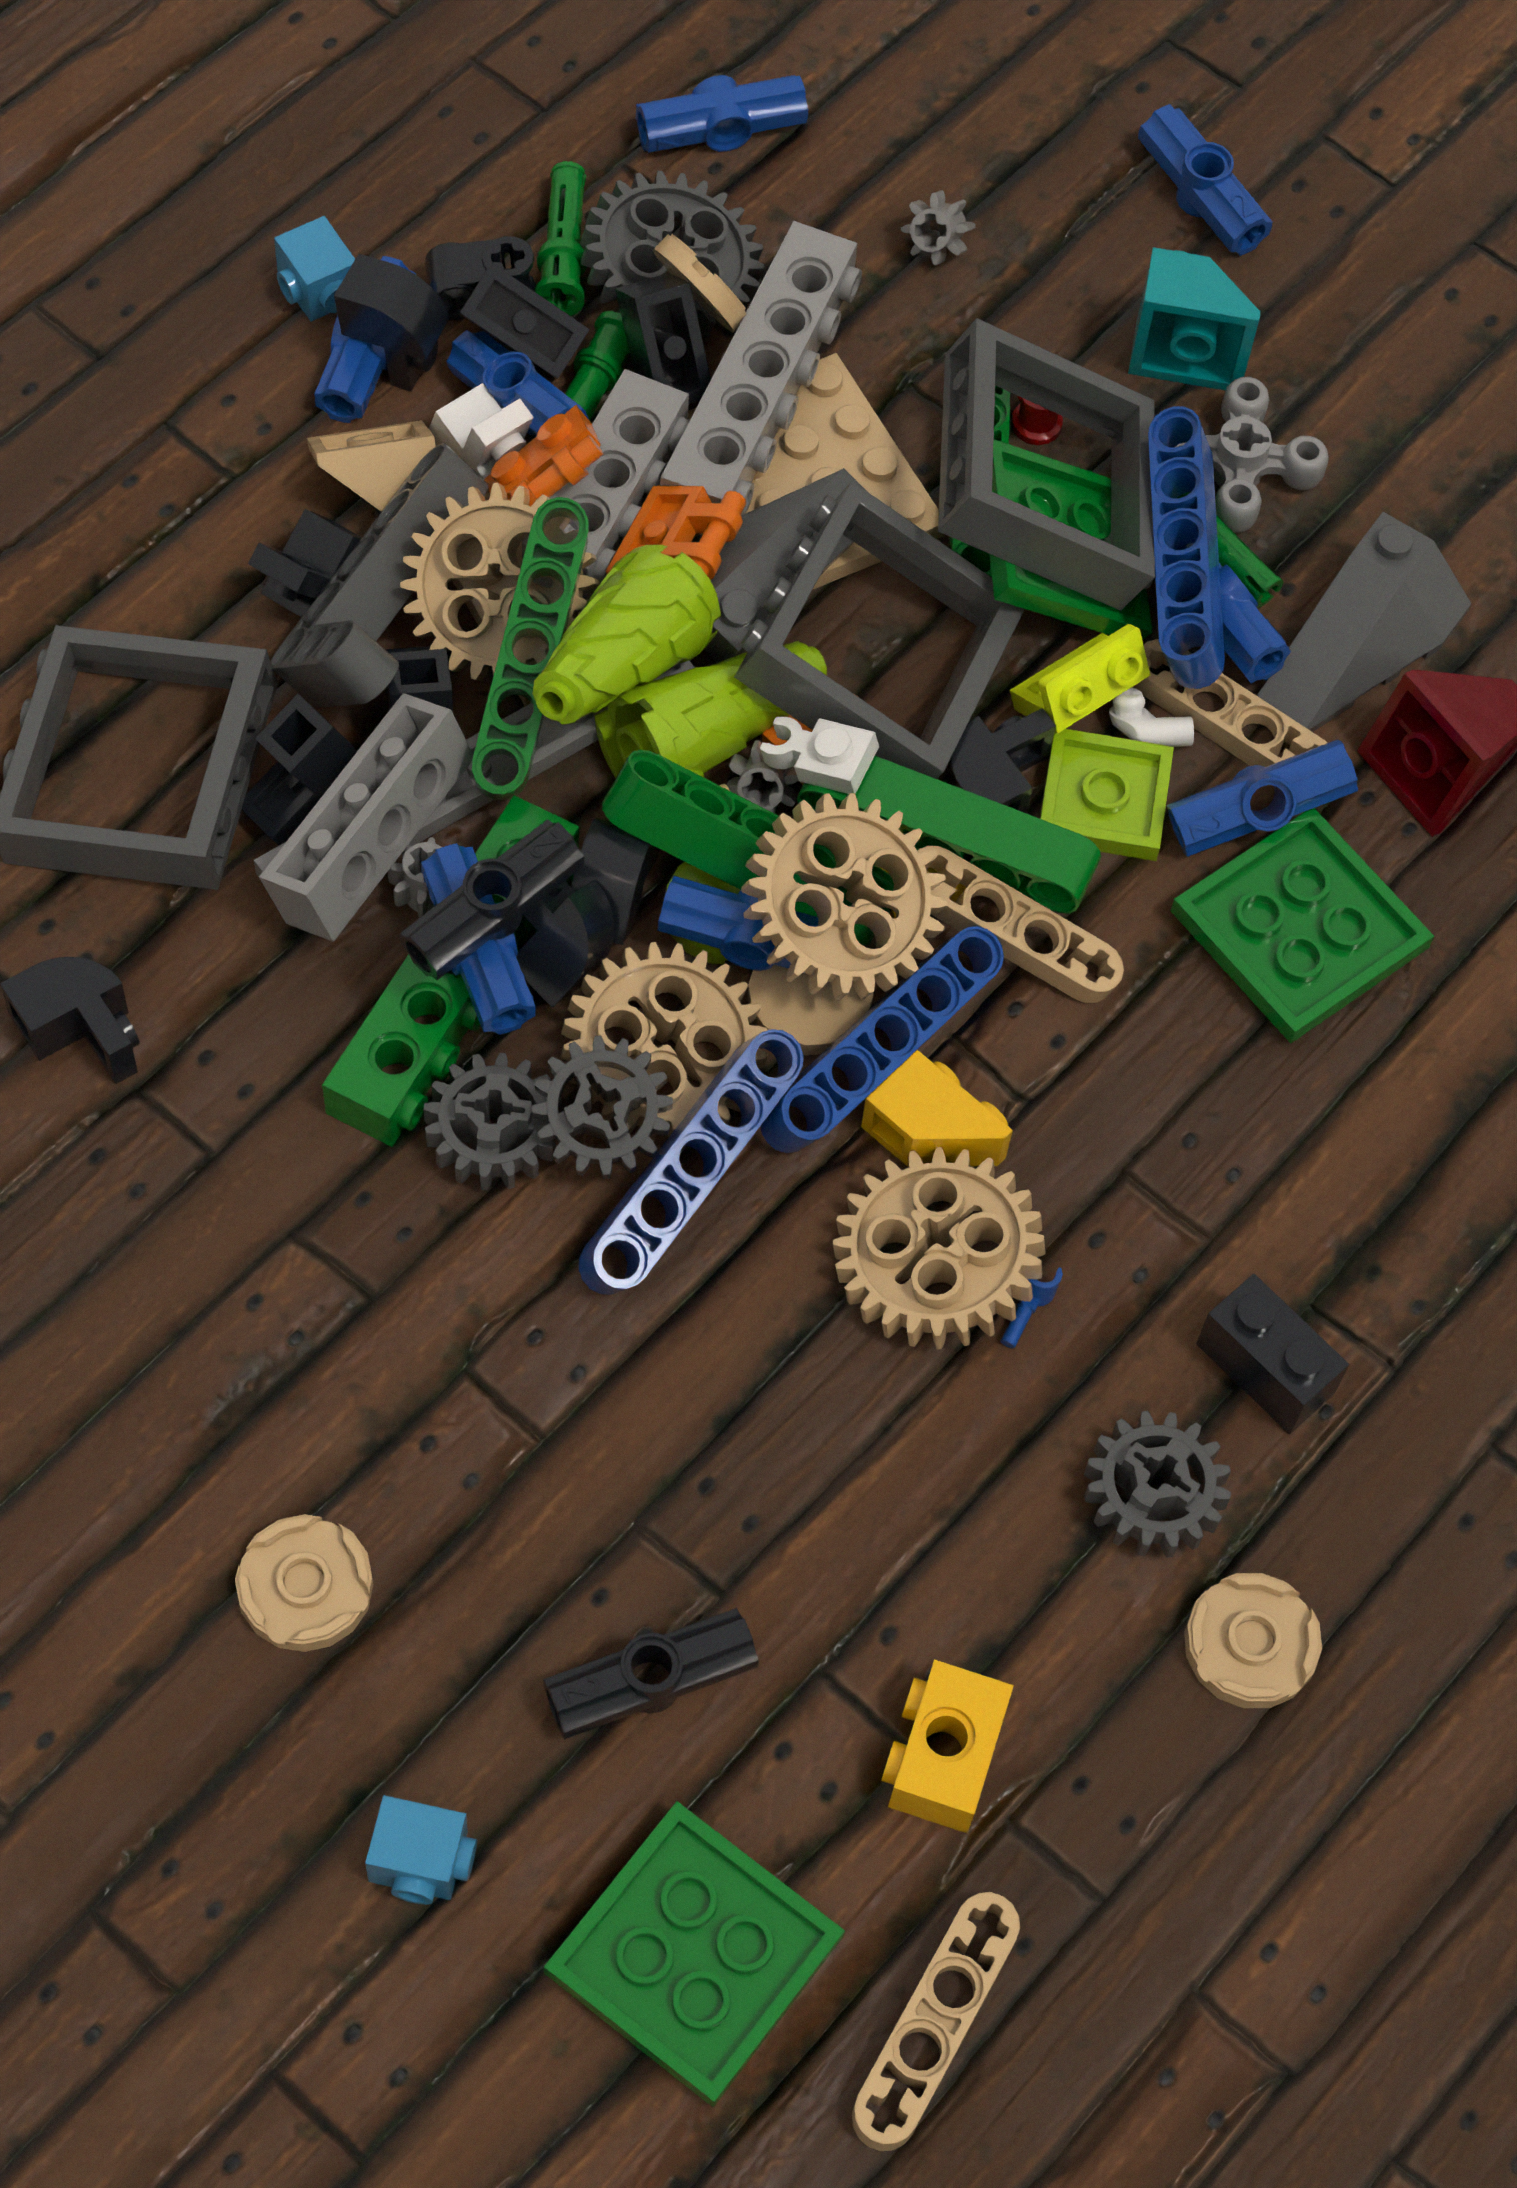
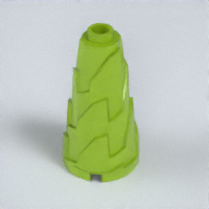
M644 545L634 548L617 561L596 588L583 610L563 634L560 644L554 650L546 667L534 680L533 696L540 712L547 718L556 720L562 725L575 723L590 712H598L639 683H650L674 665L690 661L700 654L715 637L717 631L712 633L713 623L721 617L717 593L711 580L702 568L683 552L675 558L662 554L661 552L667 547L665 545Z
M799 641L782 645L827 676L825 660L815 647H808ZM745 652L707 667L692 668L651 681L650 683L641 682L623 696L616 698L605 707L608 706V709L594 715L601 750L615 778L618 776L628 756L637 750H646L659 754L704 777V774L716 765L745 749L747 742L771 728L775 717H788L789 714L734 678L747 654Z

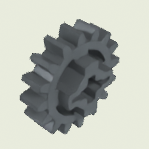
M595 1036L593 1051L584 1053L575 1041L569 1043L571 1060L565 1064L561 1060L551 1057L547 1062L548 1068L555 1076L553 1081L537 1079L535 1083V1091L546 1097L547 1102L532 1105L533 1118L549 1121V1124L543 1126L537 1132L540 1143L557 1140L559 1144L553 1153V1160L559 1164L570 1155L576 1157V1174L582 1177L589 1169L591 1163L599 1164L603 1179H610L612 1164L621 1162L624 1168L631 1174L636 1171L634 1154L640 1151L651 1158H654L657 1154V1147L650 1138L651 1135L668 1136L670 1131V1124L664 1119L657 1117L658 1113L673 1109V1097L657 1095L656 1093L667 1083V1076L665 1072H657L651 1075L646 1072L651 1063L652 1056L648 1051L640 1054L635 1060L628 1057V1040L621 1039L615 1051L605 1050L602 1036ZM598 1067L615 1068L628 1074L629 1077L620 1081L602 1075ZM574 1077L579 1089L575 1102L564 1107V1111L559 1113L561 1094L569 1081ZM591 1085H593L597 1095L601 1094L606 1102L618 1101L613 1105L615 1131L612 1130L608 1120L604 1121L599 1113H593L588 1116L587 1113L592 1110ZM646 1102L647 1110L643 1124L631 1138L626 1125L631 1111L640 1108V1104ZM587 1134L604 1140L607 1148L588 1147L574 1138Z
M499 1053L495 1065L486 1066L480 1054L473 1055L472 1070L467 1072L456 1064L449 1066L451 1084L448 1085L444 1082L434 1081L432 1084V1099L434 1102L424 1103V1122L429 1124V1126L425 1127V1140L427 1147H438L435 1150L438 1167L443 1168L456 1163L455 1178L457 1182L462 1184L471 1174L479 1175L481 1190L487 1191L493 1177H502L508 1189L515 1188V1173L521 1170L532 1179L538 1177L539 1162L537 1157L553 1162L556 1143L554 1141L540 1143L537 1132L543 1126L549 1124V1121L533 1118L532 1105L547 1102L546 1097L535 1091L536 1080L547 1079L551 1081V1078L546 1074L532 1080L531 1062L527 1059L521 1062L516 1069L509 1068L506 1053ZM515 1094H517L524 1100H520ZM560 1097V1101H559V1110H558L559 1113L562 1112V1100H561V1097ZM498 1118L497 1124H489L490 1119ZM462 1142H468L473 1149L467 1147Z
M1143 1411L1139 1417L1136 1429H1133L1129 1423L1121 1418L1116 1421L1112 1432L1114 1440L1103 1435L1098 1438L1094 1448V1453L1098 1458H1089L1084 1473L1085 1477L1094 1482L1088 1484L1084 1499L1088 1503L1102 1504L1096 1513L1094 1523L1099 1527L1113 1522L1117 1527L1113 1539L1114 1544L1119 1546L1129 1536L1138 1540V1555L1145 1557L1152 1543H1160L1166 1558L1174 1556L1180 1539L1189 1548L1194 1550L1199 1547L1203 1538L1202 1529L1211 1533L1215 1532L1222 1519L1217 1510H1225L1231 1497L1230 1491L1219 1486L1227 1482L1231 1470L1228 1465H1213V1461L1217 1457L1221 1446L1217 1441L1203 1446L1197 1441L1201 1425L1194 1423L1183 1432L1177 1429L1176 1413L1169 1412L1163 1425H1154L1149 1411ZM1188 1463L1194 1470L1199 1483L1190 1478ZM1157 1478L1165 1482L1158 1490L1149 1486ZM1115 1484L1125 1490L1126 1505L1121 1500ZM1166 1519L1170 1520V1521H1165V1522L1159 1521V1520H1166Z

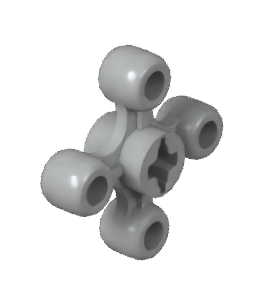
M1240 377L1228 385L1221 404L1222 418L1226 423L1222 426L1219 434L1206 435L1213 455L1214 481L1220 486L1215 498L1216 515L1234 533L1245 532L1256 523L1262 503L1260 492L1256 486L1260 483L1263 475L1278 474L1281 475L1285 483L1290 487L1298 490H1308L1316 487L1323 479L1329 460L1328 451L1323 442L1312 436H1299L1292 439L1287 445L1271 443V432L1262 423L1269 404L1268 390L1261 381L1252 377ZM1187 442L1178 444V445L1175 446V447L1182 446V445H1184V444L1187 443Z

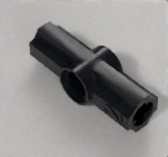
M547 819L497 859H484L473 864L465 873L461 887L400 933L401 944L410 955L412 962L427 977L431 976L438 981L487 941L503 939L513 934L520 926L524 912L584 866V855L576 845L573 836L559 822L553 823ZM491 894L501 895L506 898L505 901L492 905L480 901L482 897Z
M735 1608L664 1635L657 1633L641 1634L632 1639L624 1650L543 1679V1686L557 1728L565 1740L637 1712L648 1714L662 1712L672 1706L677 1697L758 1668L759 1660L747 1623L740 1615L738 1609ZM653 1662L666 1668L670 1675L659 1684L649 1685L636 1679L633 1671L643 1663Z

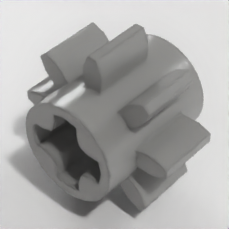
M939 190L931 194L930 208L921 200L911 202L909 207L916 216L913 218L912 223L901 227L902 232L911 234V238L915 243L910 253L916 255L923 251L931 252V259L934 265L945 262L947 256L946 247L955 255L965 253L967 247L961 238L965 232L976 228L975 223L966 222L962 212L966 201L963 199L953 204L945 203L944 191ZM936 219L938 224L946 225V235L941 236L939 231L931 230L930 221Z
M755 740L748 759L741 755H733L729 767L740 776L733 777L727 782L729 790L774 814L776 806L780 801L786 806L793 807L798 794L787 784H794L798 781L794 766L788 769H775L764 763L760 751L761 742ZM762 772L766 781H774L773 787L765 788L761 779L753 780L755 773Z
M430 837L427 842L417 843L413 846L408 844L402 852V864L394 863L388 870V881L395 885L393 889L395 905L400 907L408 904L413 910L418 912L419 918L435 907L430 899L427 885L424 883L421 862L432 856L436 849L442 848L436 844L433 837Z

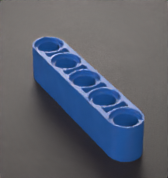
M1176 406L1165 409L1156 415L1149 426L1148 432L1158 635L1161 650L1174 679L1186 688L1201 689L1210 686L1220 677L1225 663L1213 455L1198 415L1189 408ZM1187 442V443H1185V444L1182 445V446L1175 447V446H1177L1178 444ZM1191 492L1185 497L1177 498L1181 494ZM1194 543L1187 549L1178 550L1186 544ZM1197 595L1190 601L1181 602L1187 596ZM1193 647H1201L1197 652L1193 654L1183 655L1187 650Z
M973 926L963 929L936 947L930 956L917 965L918 970L907 979H901L896 986L887 992L798 1075L760 1126L761 1133L766 1142L777 1151L793 1153L798 1152L828 1134L997 975L1004 959L1002 945L998 938L988 929ZM958 950L969 957L972 962L973 972L968 971L962 966L959 961ZM917 989L923 990L929 996L932 1003V1011L925 1009L920 1004L917 998ZM875 1027L882 1029L888 1035L891 1043L890 1051L879 1045L875 1038ZM833 1066L840 1068L846 1074L849 1081L848 1091L840 1088L834 1081L832 1076ZM789 1106L798 1108L805 1116L807 1123L806 1132L799 1130L791 1122L788 1112Z
M767 1030L744 1042L735 1050L584 1247L579 1257V1272L589 1289L599 1294L612 1295L638 1285L648 1275L798 1077L803 1067L804 1055L800 1044L793 1035L783 1030ZM758 1048H764L776 1057L778 1073L775 1078L764 1075L757 1067L755 1060ZM721 1097H728L739 1106L741 1121L738 1127H731L720 1118L718 1102ZM683 1146L692 1147L701 1155L704 1164L700 1177H692L681 1167L679 1157ZM644 1196H652L658 1199L664 1206L666 1215L665 1222L661 1228H654L643 1219L641 1202ZM607 1246H613L625 1255L627 1271L622 1279H615L609 1276L603 1268L602 1253Z

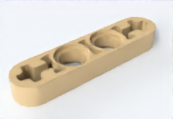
M1159 639L1146 642L1144 649L1149 670L1150 667L1157 669L1162 664L1168 666L1161 650ZM1186 651L1183 655H1190L1192 653ZM1164 670L1158 675L1150 672L1151 676L1135 685V689L1140 690L1143 696L1173 716H1191L1196 731L1250 766L1261 765L1267 767L1327 744L1324 739L1223 673L1210 686L1201 689L1185 687L1183 693L1177 691L1178 685L1180 687L1183 686L1174 679L1171 670L1169 672ZM1204 691L1212 692L1223 700L1225 707L1215 712L1205 711L1195 704L1193 696ZM1253 723L1261 724L1272 732L1274 739L1265 744L1253 743L1244 736L1242 728ZM1286 742L1290 745L1289 750L1285 748L1283 755L1280 758L1278 757V754L1282 748L1283 743Z
M926 846L917 850L918 853L926 850H935L937 855L925 867L926 869L929 867L935 869L939 874H944L946 878L939 886L931 890L932 895L948 900V906L939 913L933 914L934 917L958 931L973 926L988 929L1001 943L1004 958L1081 1002L1097 1003L1105 999L1122 980L1124 972L1122 959L1118 952L1106 942L945 848ZM960 883L967 888L955 903L950 898ZM974 896H985L994 901L999 909V920L996 922H985L976 917L971 909V898ZM1028 927H1038L1048 933L1053 943L1052 952L1040 954L1033 951L1025 941V929ZM1069 947L1073 952L1067 958L1068 962L1062 966L1057 961ZM1089 961L1099 967L1096 974L1098 979L1095 982L1085 977L1088 969L1085 965Z
M993 1892L978 1893L968 1898L960 1907L861 2088L853 2108L852 2123L858 2138L869 2148L878 2151H892L903 2146L913 2135L1017 1940L1020 1922L1014 1905L1004 1896ZM987 1912H990L1000 1918L997 1930L1005 1937L1001 1939L997 1936H991L987 1940L977 1960L979 1963L991 1966L990 1970L985 1972L972 1958L965 1956V1953L976 1932V1926L968 1919L971 1916L982 1920ZM952 1945H955L964 1955L950 1952L949 1949ZM954 1970L963 1973L969 1978L973 1986L972 2000L961 2008H951L943 2005L937 1999L933 1988L934 1980L939 1974ZM921 2032L931 2036L936 2041L939 2047L940 2058L934 2067L928 2070L917 2071L903 2062L900 2056L899 2045L904 2037L911 2033ZM884 2069H889L903 2084L914 2088H921L924 2092L918 2098L912 2090L907 2088L896 2113V2116L904 2121L905 2124L902 2128L890 2124L882 2133L871 2126L874 2120V2113L866 2108L869 2102L879 2106L885 2102L895 2082L894 2079L881 2076Z

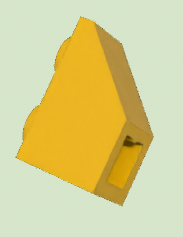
M918 1050L866 1098L861 1127L907 1167H909L910 1151L915 1150L923 1164L932 1163L936 1147H942L946 1163H955L958 1155L965 1149L969 1150L970 1166H979L989 1157L994 1160V1166H998L1007 1156L1013 1132L1008 1126L1004 1115L994 1105L986 1101L979 1102L961 1087L959 1079L949 1067L938 1061H930Z

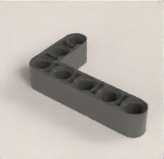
M441 443L434 447L416 465L271 659L273 671L314 707L321 708L368 703L387 687L397 673L399 661L376 641L413 593L400 587V582L417 577V569L404 563L403 557L421 556L423 548L411 536L413 533H420L429 537L435 530L426 517L429 512L443 519L450 516L445 500L447 497L450 496L456 499L465 507L469 505V487L473 486L479 489L483 496H485L489 488L488 483L447 444Z

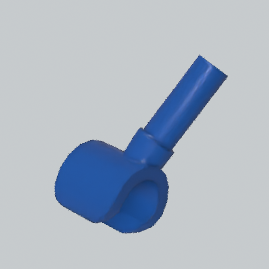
M1060 1267L1054 1279L1050 1282L1027 1279L1032 1284L1033 1298L1030 1302L1018 1301L1016 1319L1009 1322L1000 1340L1004 1346L1014 1349L1037 1307L1045 1306L1053 1300L1063 1275Z

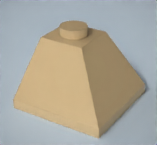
M422 420L307 438L309 451L317 465L381 512L416 465L430 450L436 447L434 435Z

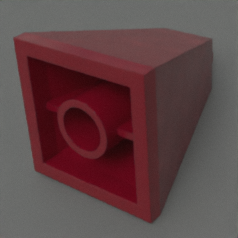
M1413 669L1403 675L1358 748L1357 752L1432 837L1440 834L1517 750V685L1512 679Z

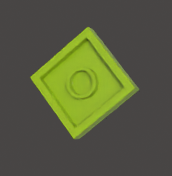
M1064 729L1058 734L1054 733L1040 819L1087 837L1096 844L1100 852L1157 861L1161 845L1174 747L1071 729Z

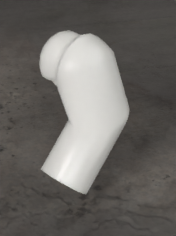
M1130 688L1113 699V706L1109 709L1112 725L1130 740L1171 747L1193 745L1194 724L1191 716L1156 718L1144 708L1145 699L1143 694L1135 688Z

